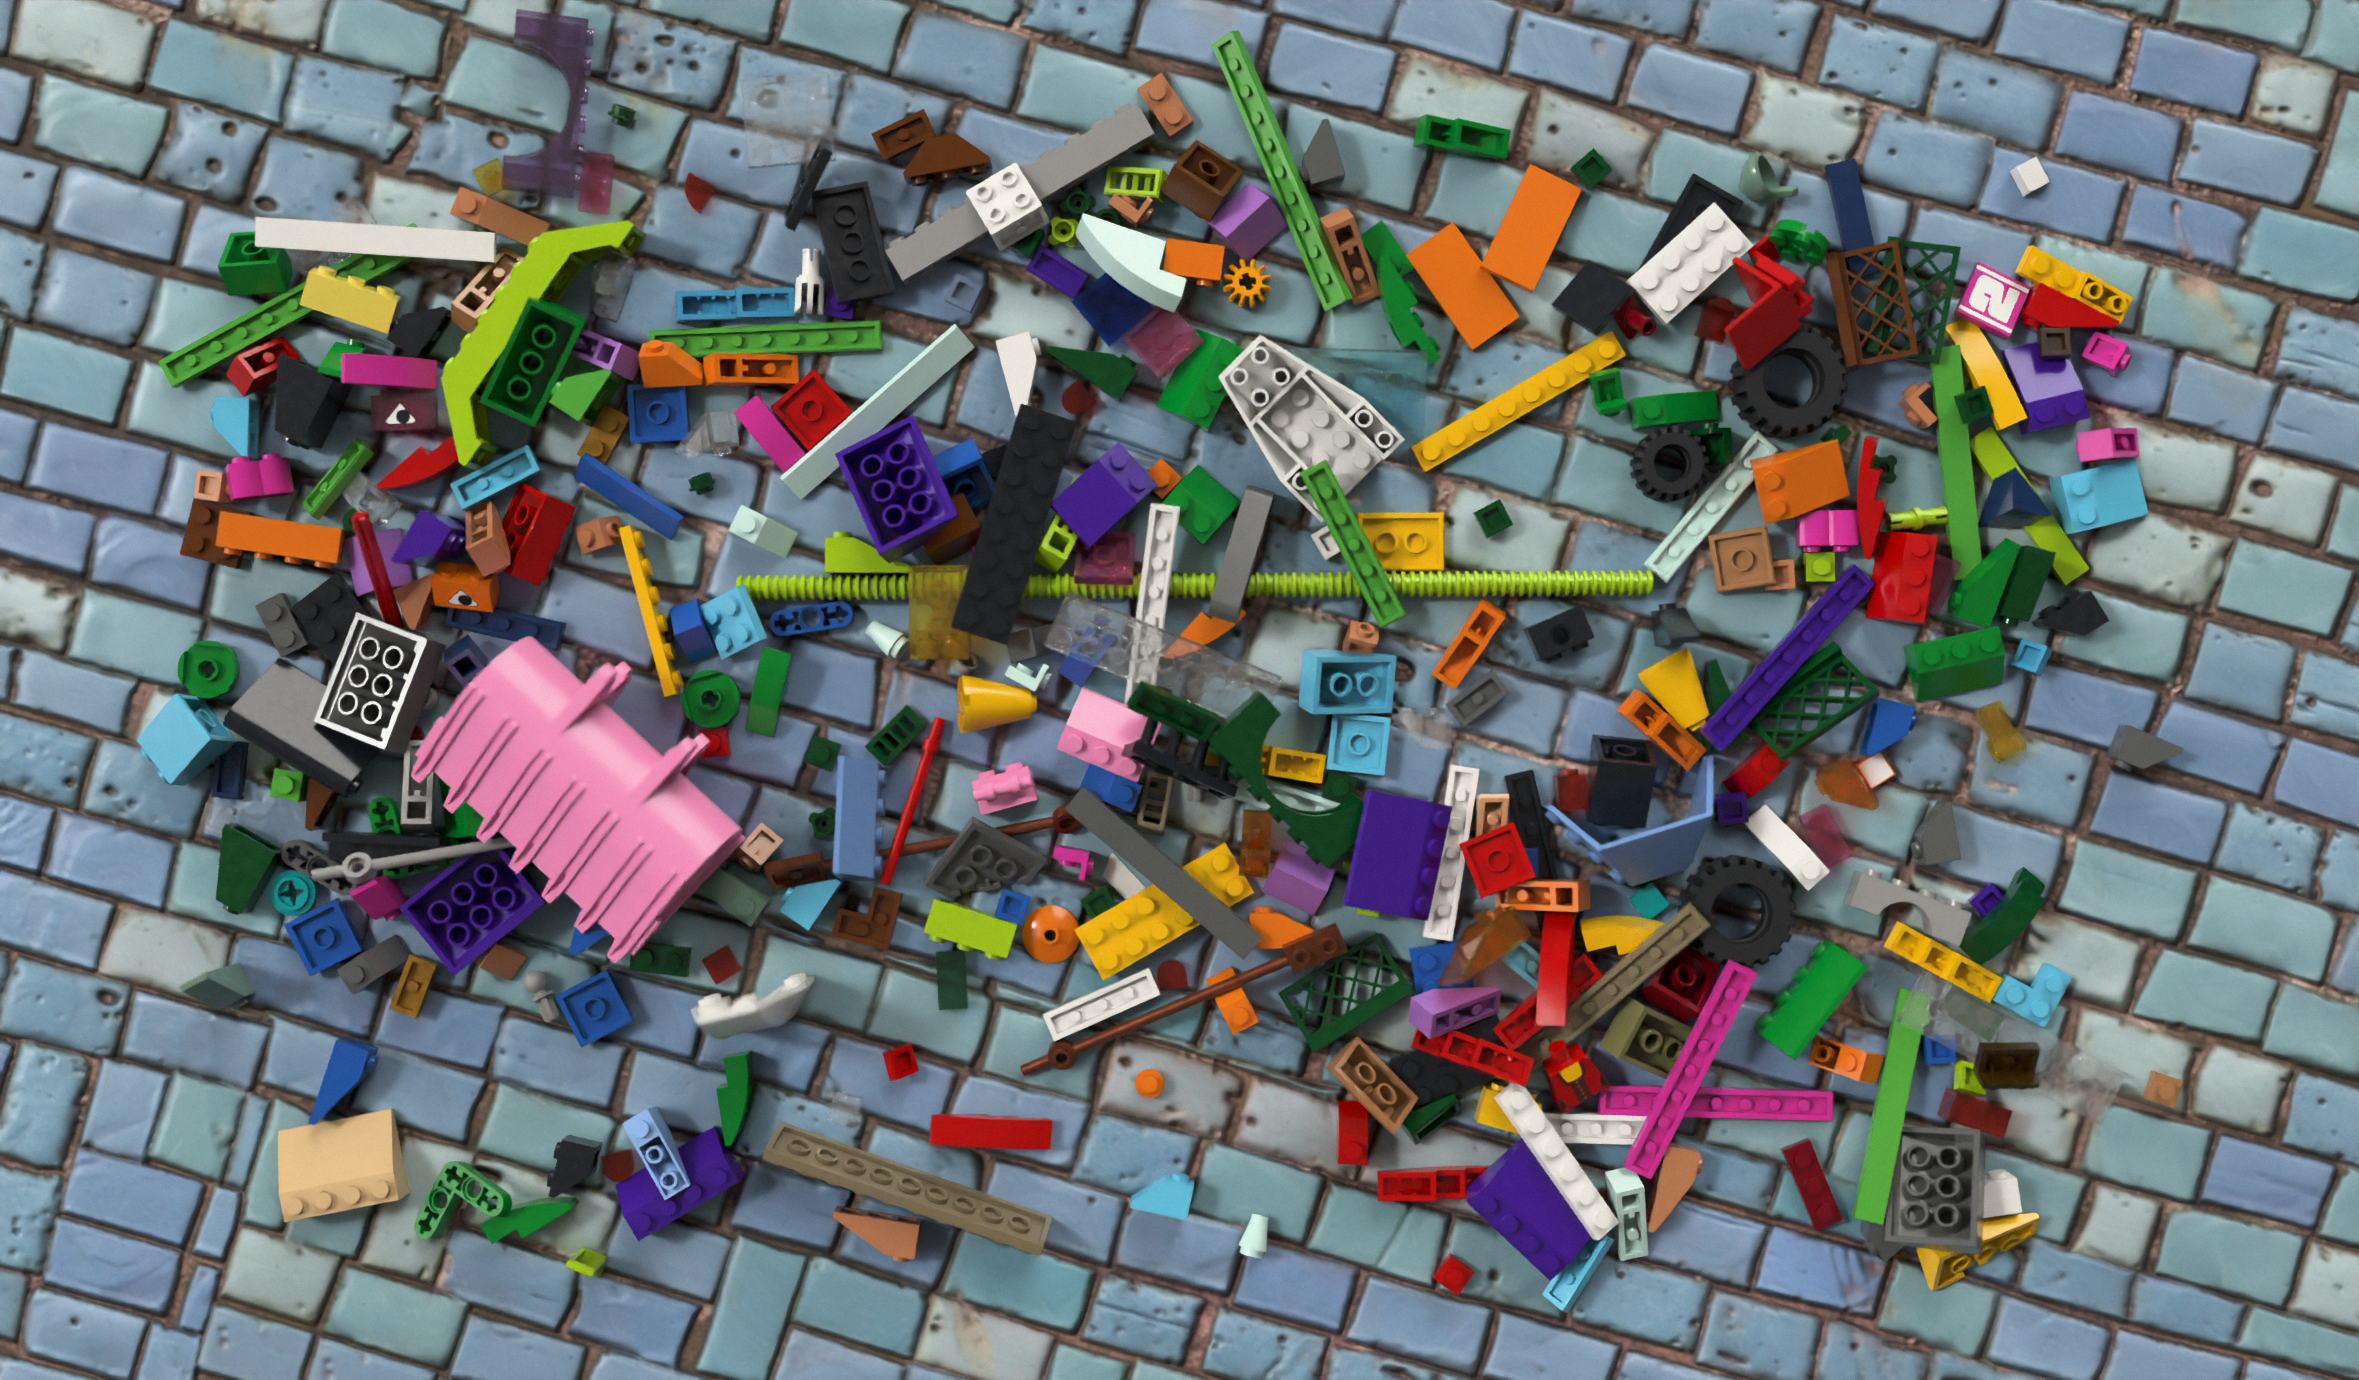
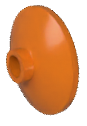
M1046 905L1037 908L1027 917L1023 925L1022 939L1024 946L1029 954L1039 961L1045 963L1063 961L1075 951L1079 943V938L1074 931L1075 928L1079 927L1078 922L1063 907ZM1047 930H1053L1056 933L1054 940L1046 939L1045 932Z

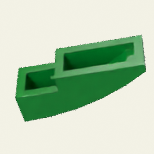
M1426 114L1417 118L1413 147L1449 154L1504 160L1507 159L1511 130L1460 118L1451 120Z
M763 646L753 685L746 731L772 738L775 737L795 654Z
M752 1051L732 1053L723 1058L727 1084H721L716 1090L725 1147L731 1146L737 1140L749 1109L753 1084Z
M552 1197L520 1203L512 1206L506 1216L489 1217L480 1226L491 1244L516 1229L523 1239L573 1208L579 1201L576 1197Z

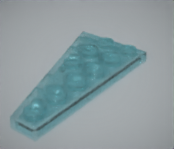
M1281 347L1364 397L1394 429H1401L1424 439L1427 351Z

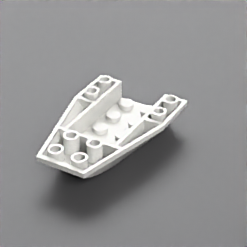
M1261 335L1218 376L1280 482L1321 523L1324 519L1300 472L1326 459L1346 496L1381 460H1385L1405 440L1364 397Z
M805 972L788 976V979L783 980L784 984L768 996L758 998L757 993L746 995L734 1001L733 1005L730 996L721 997V993L711 994L703 997L704 999L698 1000V1005L691 1009V1014L704 1033L716 1040H723L731 1036L768 1027L781 1026L795 1015L813 986L815 977L814 975L806 977Z

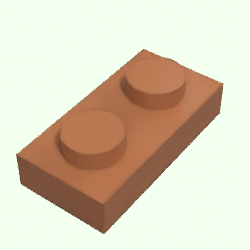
M1162 72L1137 88L1138 93L1169 139L1194 123Z

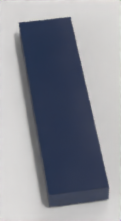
M1850 159L1826 165L1824 168L1843 252L1873 246L1874 240L1856 160ZM1868 254V255H1864V256H1866V257H1868V258L1870 259V257L1872 256V254ZM1859 257L1845 260L1847 270L1858 276L1867 263ZM1876 257L1875 260H1874V262H1876L1877 264H1879V263H1878V258ZM1870 265L1863 277L1878 274L1881 271Z
M449 607L445 626L515 642L532 636L546 649L560 651L566 623L497 607L494 608L493 613Z

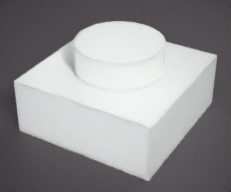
M1327 526L1311 535L1324 560L1340 552Z

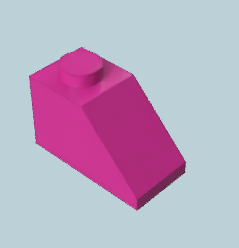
M2108 428L2077 433L2076 452L2080 457V462L2139 457L2137 428Z
M389 875L374 878L349 891L351 898L374 920L385 918L386 921H390L400 916L403 912L399 907L407 901L397 880L391 879Z

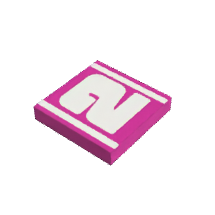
M1978 262L1971 272L1954 315L2006 340L2011 335L2031 287Z

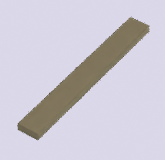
M1689 902L1603 974L1601 978L1585 989L1579 998L1568 1005V1026H1545L1514 1051L1535 1059L1531 1072L1534 1074L1542 1067V1062L1551 1057L1548 1050L1551 1043L1562 1040L1566 1046L1708 929L1710 923Z

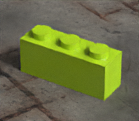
M936 897L933 900L923 933L930 934L929 939L945 944L946 940L957 943L958 949L967 952H973L974 949L985 952V957L1001 961L1002 957L1007 959L1010 954L1019 924L995 917L991 913Z

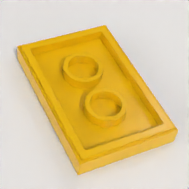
M1444 513L1356 514V518L1384 571H1444Z

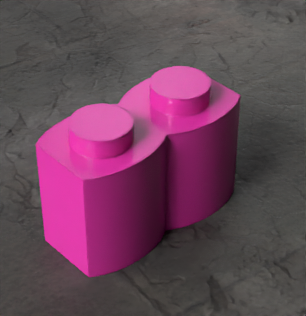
M279 453L263 455L260 461H250V457L231 459L232 463L227 464L225 467L231 502L282 497L294 493L289 459L280 458Z
M1812 510L1795 517V547H1803V552H1821V547H1833V552H1851V546L1859 545L1858 510Z

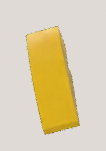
M1620 915L1598 916L1579 920L1587 952L1616 945L1618 955L1630 953L1664 924L1653 919Z

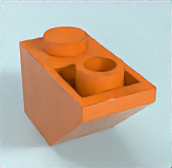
M1816 1036L1809 1064L1856 1081L1876 1084L1884 1056Z

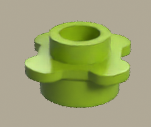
M1054 217L1050 222L1052 234L1048 238L1049 242L1054 246L1066 244L1069 248L1074 247L1077 244L1075 232L1079 224L1076 219L1068 220ZM1066 230L1067 233L1063 235L1061 234V231Z

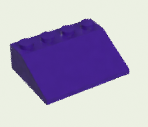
M914 415L835 454L876 550L886 562L891 563L917 550L959 517Z
M1367 789L1342 905L1428 921L1452 806Z
M498 832L491 839L500 838L503 836L500 832ZM512 847L462 856L399 907L453 976L547 903L525 867L519 873H516L508 866L515 853Z
M1522 1138L1466 1188L1467 1203L1550 1281L1572 1262L1591 1238L1588 1231Z

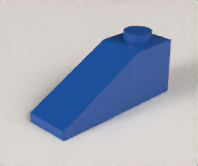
M346 1036L336 1040L309 1124L315 1125L325 1120L370 1073L374 1072L379 1057L376 1056L377 1046Z

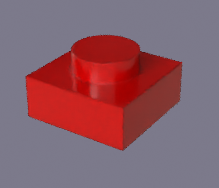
M728 726L697 730V736L703 733L711 741L708 748L702 754L701 759L732 755Z
M904 1044L883 1052L890 1081L919 1072L912 1044Z
M1449 1253L1433 1275V1278L1458 1296L1474 1274V1271Z

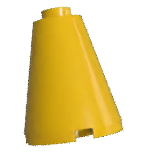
M1688 647L1677 651L1637 674L1639 681L1683 729L1689 727L1691 731H1694L1706 723L1705 718L1709 716V711L1694 660Z
M960 675L961 677L958 679L957 704H959L960 713H957L960 733H970L1029 719L1032 712L1037 711V697L1031 694L1030 689L969 675Z

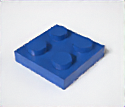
M643 384L627 385L630 443L691 441L687 386L644 388Z
M336 898L284 924L309 976H313L365 950L340 898Z
M1466 939L1409 948L1416 995L1432 989L1474 987Z
M609 968L555 996L581 1048L635 1020Z

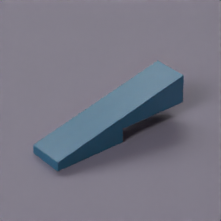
M794 287L676 291L675 294L677 323L796 317V313H794Z

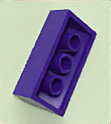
M716 1126L677 1148L691 1185L669 1199L664 1200L646 1167L615 1185L623 1216L638 1241L735 1185L745 1176L729 1147H725L724 1139Z

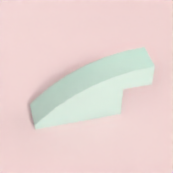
M1083 213L1075 235L1096 263L1120 285L1138 297L1174 313L1182 298L1186 278L1159 269L1166 241Z

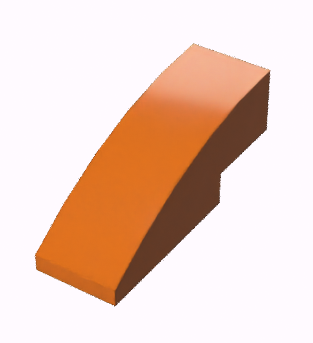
M1482 596L1436 664L1431 675L1455 690L1504 621L1506 612Z
M1242 608L1237 623L1247 615ZM1201 611L1162 655L1166 658H1171L1199 649L1221 637L1237 623L1216 617L1210 619Z
M1634 689L1616 710L1686 771H1689L1707 750L1686 729H1683L1670 714L1664 712L1645 693Z

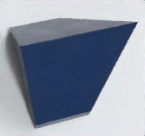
M2016 467L1993 480L1978 522V527L2030 526L2048 517L2051 512Z

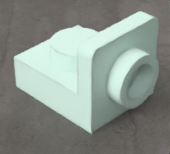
M1018 663L1016 668L1009 665L1005 676L1037 692L1039 687L1043 690L1045 689L1052 674L1048 673L1050 666L1043 664L1035 679L1032 677L1033 670Z

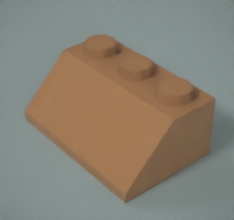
M1358 1036L1338 1050L1325 1067L1392 1134L1398 1131L1418 1100V1097Z

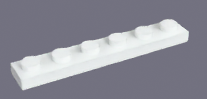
M1451 764L1449 766L1443 804L1452 806L1429 918L1424 923L1423 937L1446 941L1453 940L1465 858L1459 844L1469 839L1480 769Z
M1510 1083L1494 1099L1592 1239L1599 1241L1619 1223L1618 1219L1527 1089Z

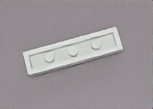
M1147 967L1043 1013V1017L1055 1042L1159 996L1161 993L1150 968Z
M1542 1111L1564 1143L1633 1145L1647 1116L1600 1115L1599 1113L1566 1112L1563 1114L1562 1112Z

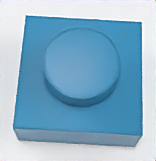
M2022 638L2010 665L2041 676L2052 649Z

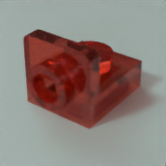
M1715 297L1714 300L1709 299L1704 303L1694 336L1722 345L1726 337L1725 328L1730 325L1732 316L1736 314L1738 308L1731 306L1732 302L1725 298Z

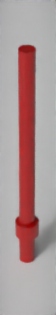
M935 717L929 736L924 739L921 747L924 751L879 883L888 886L891 884L934 754H938L941 746L939 740L946 722L944 719Z

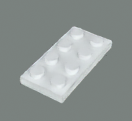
M1714 202L1628 279L1626 283L1633 288L1636 295L1663 325H1666L1733 264L1732 260L1735 257L1740 258L1754 245Z

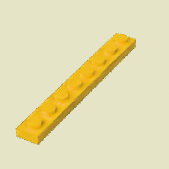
M1611 330L1413 445L1410 449L1425 473L1589 378L1590 373L1601 371L1620 360L1626 354Z

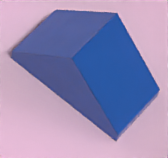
M697 598L669 609L674 636L691 663L718 653L699 608L700 604Z

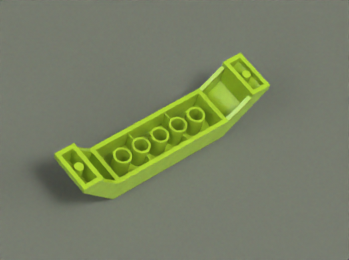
M625 220L542 232L539 237L536 236L529 243L527 248L529 252L525 258L513 266L510 272L512 276L506 285H501L494 294L495 301L489 309L482 311L477 319V327L472 333H468L460 343L461 350L456 357L450 358L443 368L445 373L442 375L441 381L459 463L463 466L478 470L488 464L498 447L492 444L487 406L479 401L528 297L558 303L585 262L619 255H626L631 258L646 237V234L633 223Z

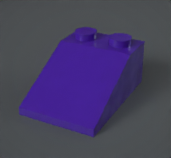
M2038 342L2001 351L2007 376L2028 417L2018 422L2021 435L2090 418L2084 390L2070 359L2039 360Z
M1118 442L1051 503L1050 507L1089 549L1149 497L1158 484Z

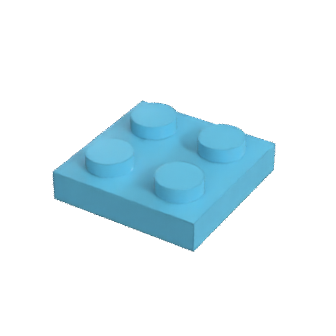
M745 584L737 586L699 606L722 660L767 639Z
M1332 714L1326 769L1384 776L1391 718L1360 714Z

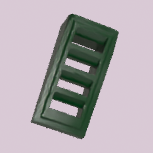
M906 705L870 740L865 748L880 763L887 767L928 724ZM904 716L916 726L914 730L910 729L901 720ZM896 724L908 734L905 739L893 728ZM887 733L900 743L897 747L885 737ZM879 742L883 743L891 751L888 756L877 746Z
M1452 1094L1410 1112L1401 1124V1128L1415 1145L1419 1144L1460 1112L1461 1109L1457 1098Z

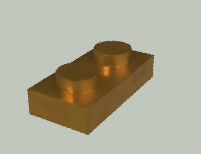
M605 404L576 455L582 457L587 453L607 466L629 427V417Z
M414 953L409 954L389 1009L414 1019L419 1018L440 963Z

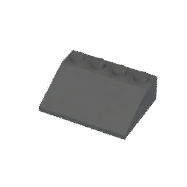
M356 612L314 722L381 749L404 754L446 645Z
M1903 1126L1886 1208L1885 1242L1950 1253L1982 1255L1986 1138L1980 1129Z

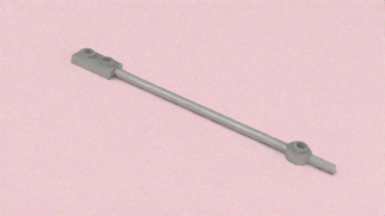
M505 837L490 839L485 844L482 841L372 860L366 853L356 852L347 856L342 865L312 870L313 881H320L345 876L349 882L359 884L369 880L374 871L515 846Z

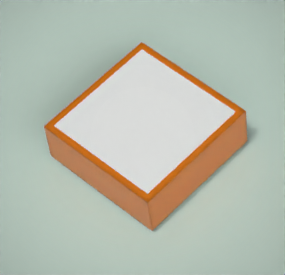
M1881 751L1873 756H1867L1853 765L1869 790L1874 789L1896 775Z

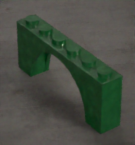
M1256 690L1212 731L1208 737V740L1211 742L1208 749L1219 760L1223 756L1228 760L1231 765L1227 769L1238 781L1244 778L1251 785L1247 790L1258 802L1264 799L1268 803L1270 808L1266 811L1277 823L1283 820L1290 827L1286 832L1297 844L1303 841L1309 849L1305 853L1316 865L1322 862L1328 868L1356 842L1364 803L1356 795H1353L1344 803L1330 809L1304 811L1282 803L1271 793L1262 773L1261 754L1266 735L1281 713L1259 690Z

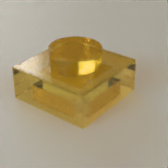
M499 158L472 170L477 183L486 197H490L512 186V182Z

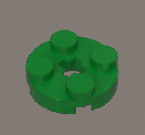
M1790 219L1780 220L1769 236V240L1781 250L1780 256L1789 262H1796L1798 259L1815 266L1821 265L1830 246L1826 237L1817 230H1815L1814 234L1806 231L1807 224Z
M199 641L193 644L194 646L190 647L188 651H184L178 662V677L181 683L185 684L186 688L190 690L188 692L199 698H218L234 690L240 674V665L235 650L218 641ZM209 661L215 667V673H212L210 678L202 670L203 666H208Z
M705 670L696 673L688 680L689 682L686 684L681 695V704L685 715L697 725L705 728L721 727L728 724L739 713L741 693L737 683L727 673ZM708 691H712L714 695L719 697L715 707H711L710 703H704V698L708 697Z

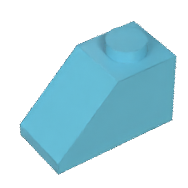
M214 397V404L210 409L213 427L242 457L258 459L260 401L250 398Z
M837 877L798 885L795 889L790 887L780 900L784 904L780 912L809 931L814 927L844 881Z
M1173 1172L1172 1176L1164 1175L1131 1196L1129 1208L1186 1221L1193 1194L1194 1181L1189 1180L1190 1176L1182 1173Z

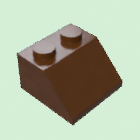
M1195 140L1172 167L1161 192L1169 196L1172 201L1192 211L1197 217L1210 222L1229 197L1243 175L1244 170L1203 143Z

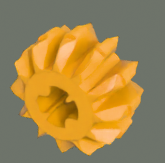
M1240 259V269L1231 264L1229 270L1233 275L1224 274L1223 280L1231 284L1225 285L1223 292H1233L1228 298L1230 303L1239 298V308L1242 309L1246 300L1249 301V306L1253 309L1255 308L1254 298L1260 303L1265 302L1266 299L1262 293H1270L1271 287L1264 284L1270 282L1272 278L1271 275L1261 276L1266 270L1265 265L1260 266L1257 270L1254 269L1256 266L1255 259L1251 260L1250 267H1246L1244 259ZM1243 278H1248L1249 282H1255V284H1252L1251 290H1247L1245 286L1239 285V283L1243 284Z

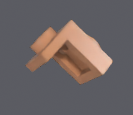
M1927 381L1919 385L1915 382L1902 392L1904 398L1898 403L1906 413V420L1915 428L1924 429L1938 419L1919 398L1930 387Z
M619 517L597 518L574 527L581 554L588 555L610 546L622 545L619 528L622 526Z
M1351 620L1342 645V651L1372 653L1378 644L1379 627L1367 622Z

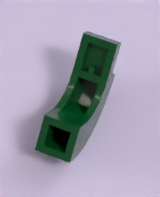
M2025 867L2016 871L2000 902L1985 917L1967 928L1958 947L1979 965L1998 955L2023 932L2038 913L2045 900L2041 897L2045 885Z

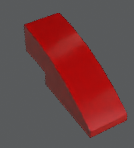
M450 436L432 452L427 448L419 447L383 478L377 486L379 489L386 491L409 489L442 478L458 469L462 464L459 463L454 437Z

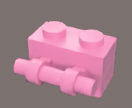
M1021 761L1005 766L1006 772L995 775L994 769L977 774L978 780L972 781L974 789L973 796L975 802L978 803L980 814L985 815L1038 800L1039 797L1030 765L1023 767Z

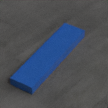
M585 453L580 458L574 478L669 540L676 536L683 519L681 514L589 454Z

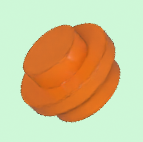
M1155 1069L1142 1070L1135 1080L1137 1092L1145 1098L1158 1096L1164 1087V1079Z

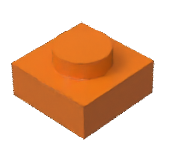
M1162 459L1147 472L1158 484L1153 492L1162 500L1182 480V477Z

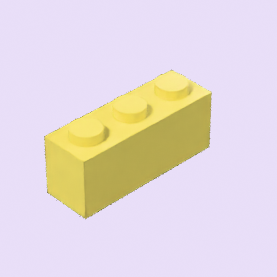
M319 266L318 269L312 268L309 271L299 305L386 334L389 333L401 300V296L395 295V290L382 285H378L377 288L365 285L366 281L356 276L349 275L348 279L336 275V270L326 266Z

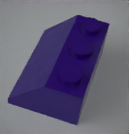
M421 509L391 561L398 564L426 567L438 564L439 561L462 558L464 554H469L466 550V526L449 515Z

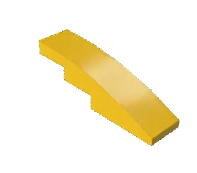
M1964 319L1947 325L1945 334L1950 345H1960L1962 372L1965 379H1970L1973 388L1984 385L1986 387L1994 412L1990 416L1996 430L2004 429L2028 418L2008 376L1980 328Z
M1263 745L1261 754L1262 773L1268 776L1322 784L1327 755ZM1208 749L1204 765L1219 767L1221 759L1219 760Z
M1899 921L1896 922L1883 946L1990 1004L2003 978L1970 959L1950 950Z

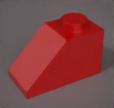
M281 336L236 355L226 375L243 397L268 387L277 380V365L280 353L300 360L301 357L285 337Z
M1762 741L1721 783L1731 793L1745 791L1746 799L1748 800L1769 785L1790 762L1788 760L1782 762Z
M1338 1100L1337 1163L1367 1165L1368 1111L1356 1100Z

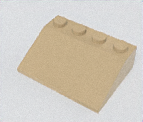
M393 1108L278 1131V1183L284 1222L397 1201L410 1193Z

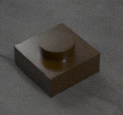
M2070 327L2040 328L2037 331L2039 360L2069 359L2072 356Z

